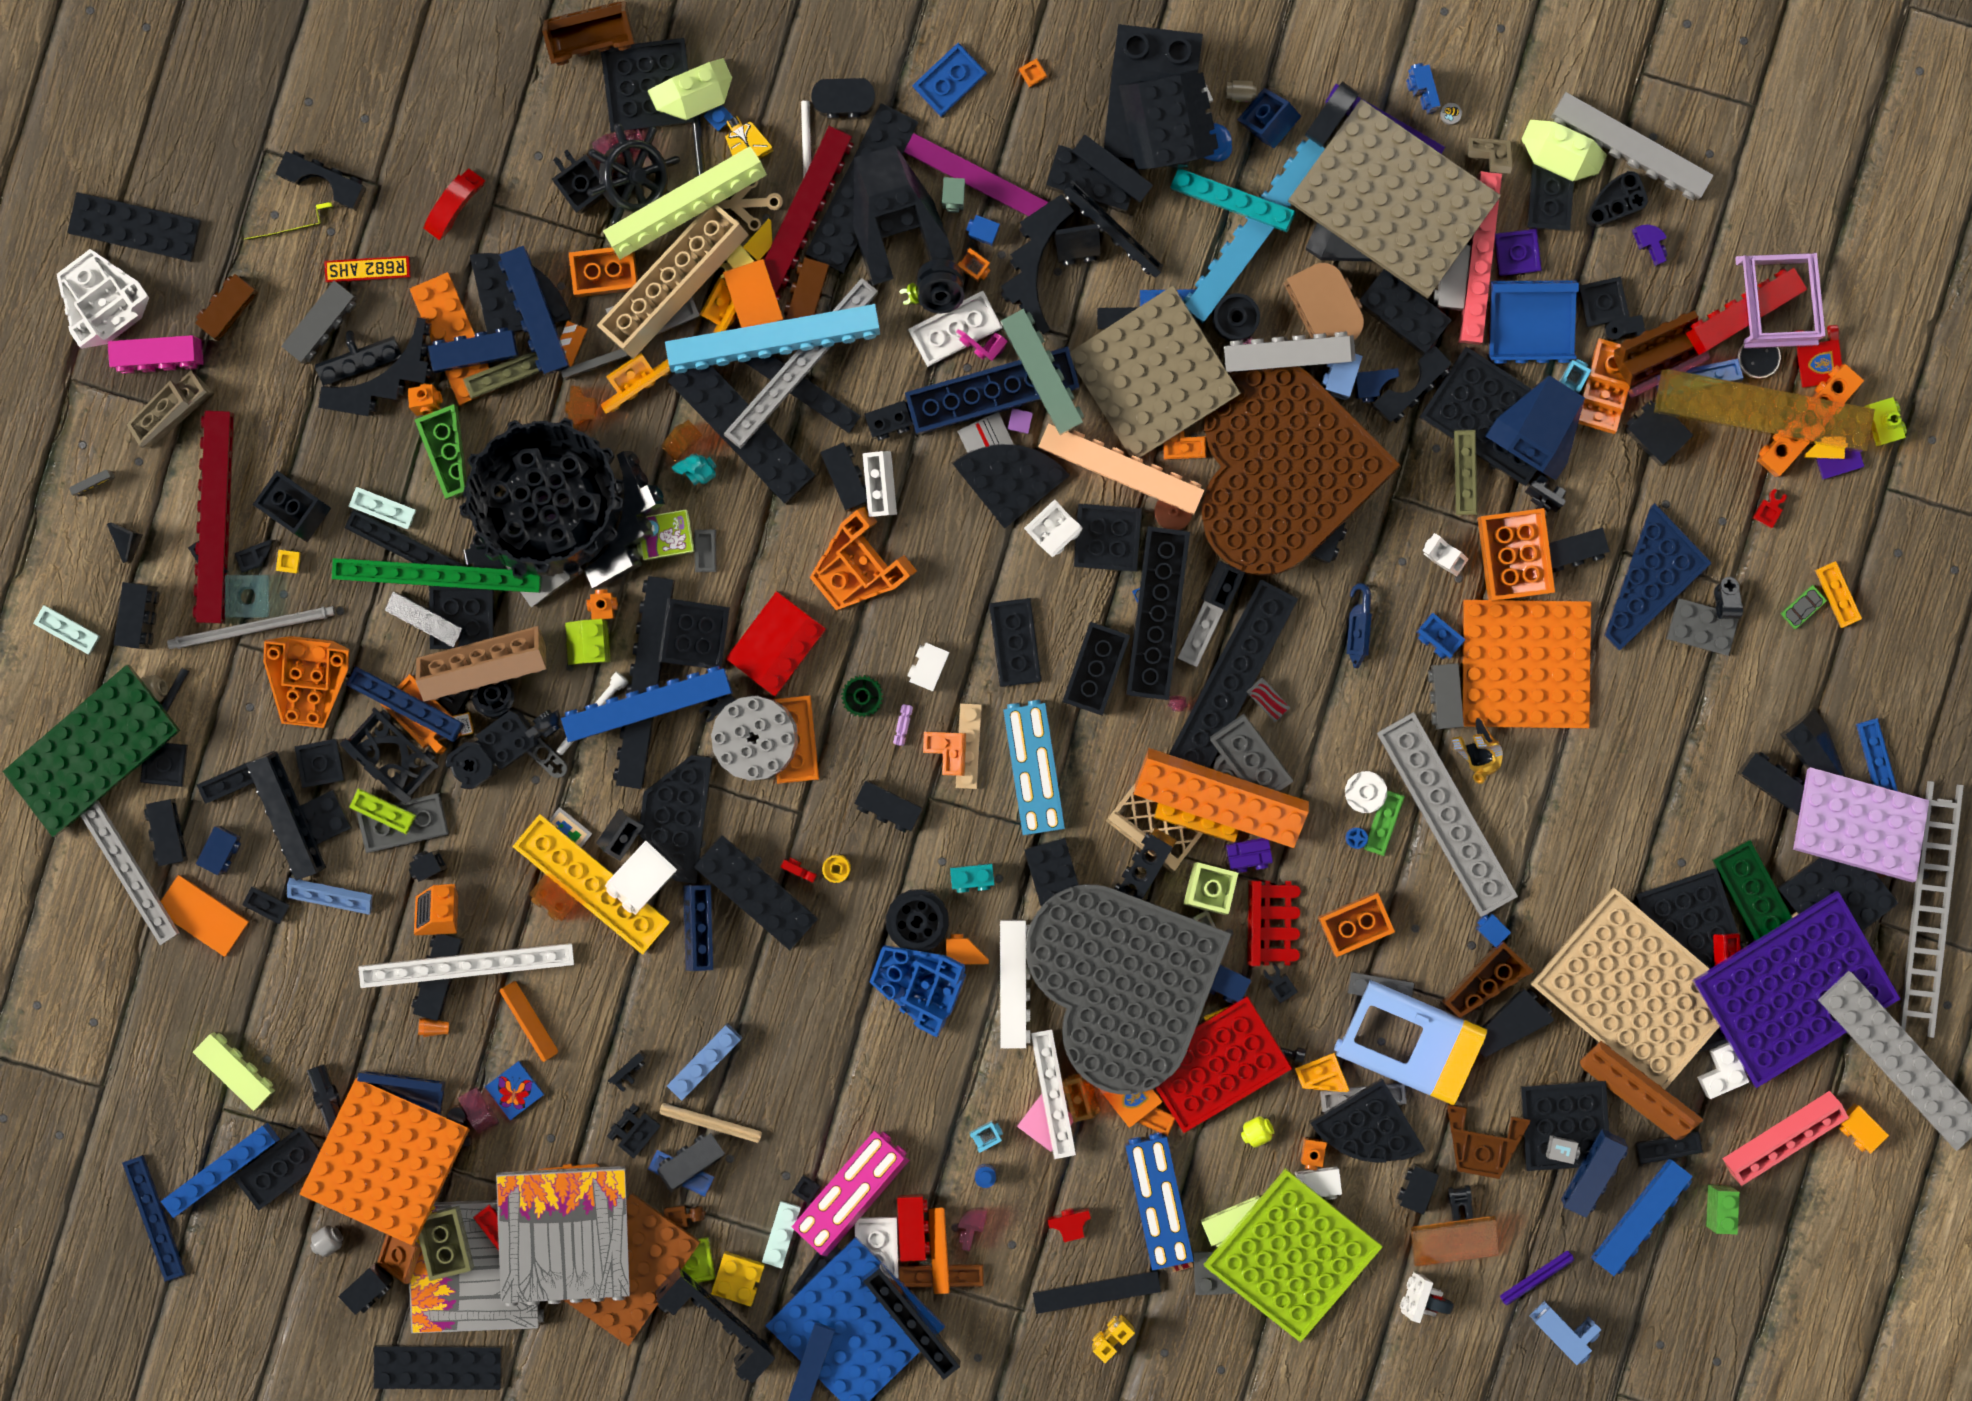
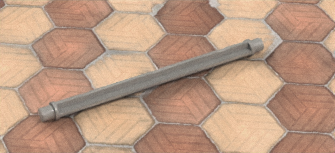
M323 606L300 613L182 637L177 636L175 639L167 640L169 649H181L186 646L302 622L327 619V617L335 615V610L333 606L326 608Z

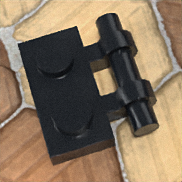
M635 1103L629 1109L626 1108L623 1111V1116L610 1127L612 1130L607 1134V1137L612 1141L619 1135L622 1141L618 1146L633 1159L661 1126L646 1112L640 1118L637 1117L635 1113L640 1107ZM631 1121L635 1125L627 1133L623 1128Z

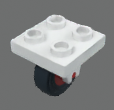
M1413 1272L1412 1277L1408 1279V1291L1400 1304L1401 1312L1417 1323L1421 1322L1423 1314L1436 1317L1438 1312L1451 1314L1454 1306L1453 1302L1443 1298V1292L1432 1288L1433 1282L1417 1272Z

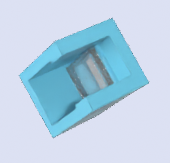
M1579 359L1576 361L1572 360L1559 382L1579 393L1591 369L1587 368L1588 364Z
M991 1120L970 1131L969 1135L973 1138L980 1153L1001 1142L1003 1131L998 1123L994 1124Z

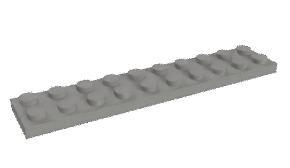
M1412 712L1377 732L1380 741L1479 916L1483 917L1518 897L1415 713Z
M1848 971L1818 1001L1951 1147L1958 1151L1972 1137V1104L1853 973Z

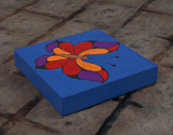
M520 1061L485 1086L510 1120L544 1095V1092Z

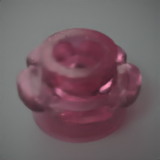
M1170 696L1167 706L1171 707L1172 711L1180 712L1184 711L1188 704L1184 696Z

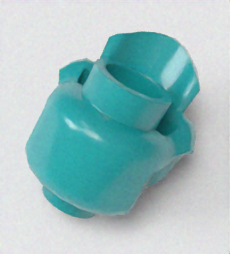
M695 453L677 462L671 468L676 473H685L695 486L699 482L706 484L716 476L714 468L717 466L710 456L705 458L703 455Z

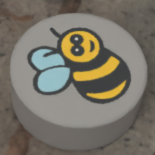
M1455 103L1444 105L1440 111V118L1447 125L1456 124L1462 116L1461 108Z

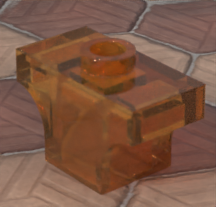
M571 386L570 400L566 401L565 414H568V419L573 421L574 429L578 430L580 424L584 421H596L597 399L587 398L582 394L581 387Z
M688 419L683 424L676 426L661 446L676 461L696 444L702 434Z

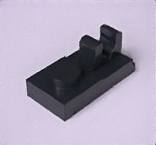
M640 1050L608 1082L615 1084L624 1092L626 1088L623 1086L622 1079L628 1080L633 1084L635 1079L629 1072L632 1069L635 1072L638 1071L645 1064L643 1059L646 1055Z

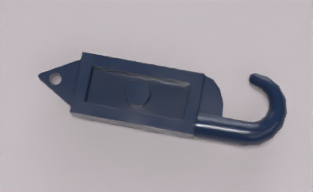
M1362 583L1356 584L1350 593V597H1354L1357 590L1360 589L1363 592L1362 604L1356 605L1349 616L1347 654L1350 655L1354 668H1359L1365 656L1369 654L1372 613H1370L1371 591L1367 585Z

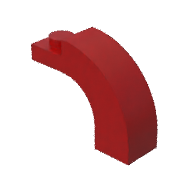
M470 168L462 175L459 174L434 205L423 229L438 240H441L452 229L462 208L484 186L486 180Z

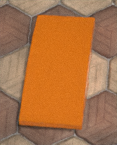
M1601 338L1598 339L1589 367L1591 372L1585 381L1582 396L1585 397L1578 424L1616 434L1628 390L1631 387L1621 375L1614 357V350L1620 348L1621 344Z

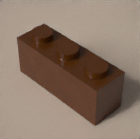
M804 258L803 262H799L796 274H799L798 281L792 284L790 294L793 297L791 303L787 302L784 310L787 320L816 315L830 269L828 264Z
M236 274L229 276L224 281V288L211 297L209 301L211 304L207 309H202L196 317L198 320L195 324L217 341L224 336L258 294L257 290Z

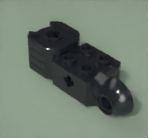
M516 710L507 712L476 735L478 740L467 741L448 754L446 767H451L455 778L462 782L461 788L475 789L497 775L498 769H505L539 744V737L543 735L547 738L560 729L559 710L553 713L550 710L545 711L533 720L534 726L526 720L521 712ZM471 761L475 762V764L473 765L474 769L470 767Z

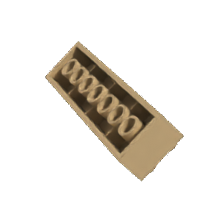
M717 204L705 210L597 326L634 359L749 234Z

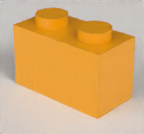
M1855 1103L1846 1111L1849 1118L1842 1122L1839 1130L1845 1136L1849 1137L1851 1135L1855 1139L1853 1144L1861 1152L1867 1151L1872 1153L1889 1136Z

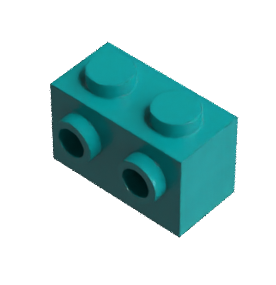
M992 863L950 867L952 889H957V893L969 892L971 887H978V891L990 890V886L994 885Z

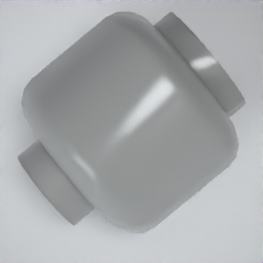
M326 1225L311 1236L312 1244L310 1247L316 1255L328 1257L341 1248L343 1236L338 1228Z

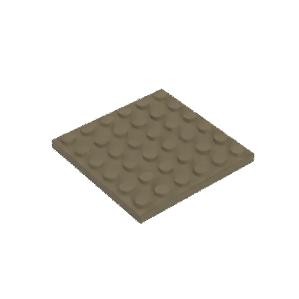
M1174 285L1070 351L1076 371L1130 457L1133 455L1141 458L1241 394Z

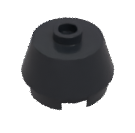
M504 680L497 684H488L474 689L472 701L479 713L491 719H499L510 711L515 695L511 685Z

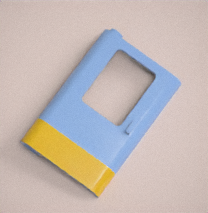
M1370 980L1342 1040H1337L1334 1050L1337 1051L1336 1056L1454 1105L1485 1040L1487 1029ZM1369 1006L1380 1008L1423 1028L1407 1063H1402L1354 1041Z

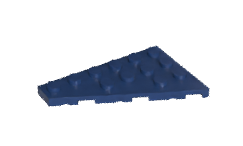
M1655 503L1649 508L1604 636L1618 651L1711 564L1708 558Z

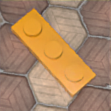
M1834 561L1816 569L1815 572L1840 627L1843 628L1861 620V615L1837 562Z

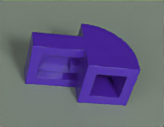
M1653 225L1635 227L1632 232L1639 250L1645 247L1648 248L1654 266L1666 262V249L1664 245L1659 243L1667 238L1664 232Z

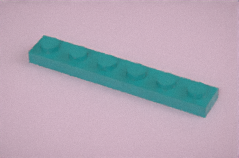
M1178 168L1170 186L1174 191L1288 232L1295 216V211L1180 168Z

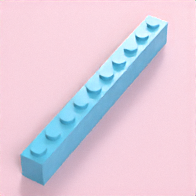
M875 304L666 341L665 346L670 371L684 373L687 369L696 368L702 370L708 368L709 365L717 364L718 366H724L732 361L746 362L754 357L768 358L771 354L776 353L785 355L798 349L808 351L815 346L830 347L837 342L852 343L855 339L860 338L869 340L875 338L876 335H880L876 307Z

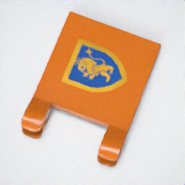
M1099 1089L1129 1128L1163 1102L1153 1089L1129 1095L1115 1094Z

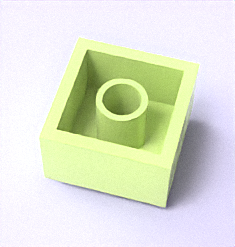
M1193 863L1183 904L1223 915L1229 914L1238 873L1202 863Z

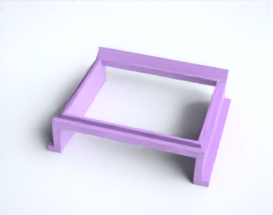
M1817 253L1744 255L1735 257L1736 266L1743 265L1750 328V336L1744 340V348L1819 345V340L1825 336ZM1808 263L1815 331L1762 333L1755 265Z

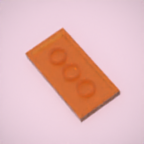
M1495 1216L1411 1227L1415 1267L1499 1255Z

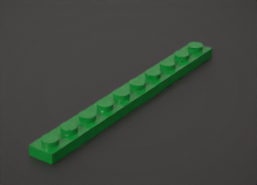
M333 558L331 579L541 593L542 577L529 574L523 580L514 578L513 571L509 569Z

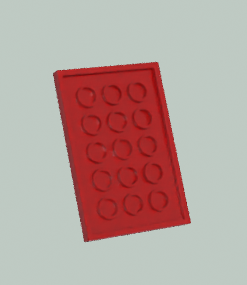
M1246 996L1196 1026L1180 1066L1172 1076L1155 1088L1181 1130L1185 1133L1290 1071L1292 1066L1250 998Z

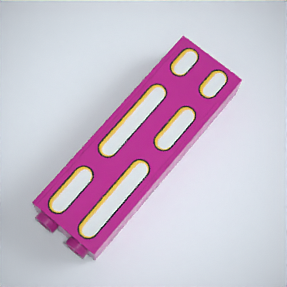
M873 1131L791 1226L820 1255H829L910 1161L905 1156L907 1152L899 1145L895 1147L890 1142L892 1138L884 1131L881 1133Z

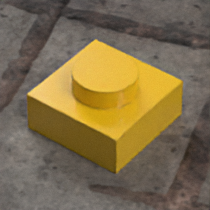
M278 550L276 571L298 574L301 553Z

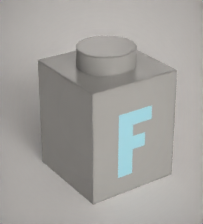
M1550 1135L1546 1157L1574 1164L1575 1159L1578 1160L1580 1155L1578 1143L1574 1140Z

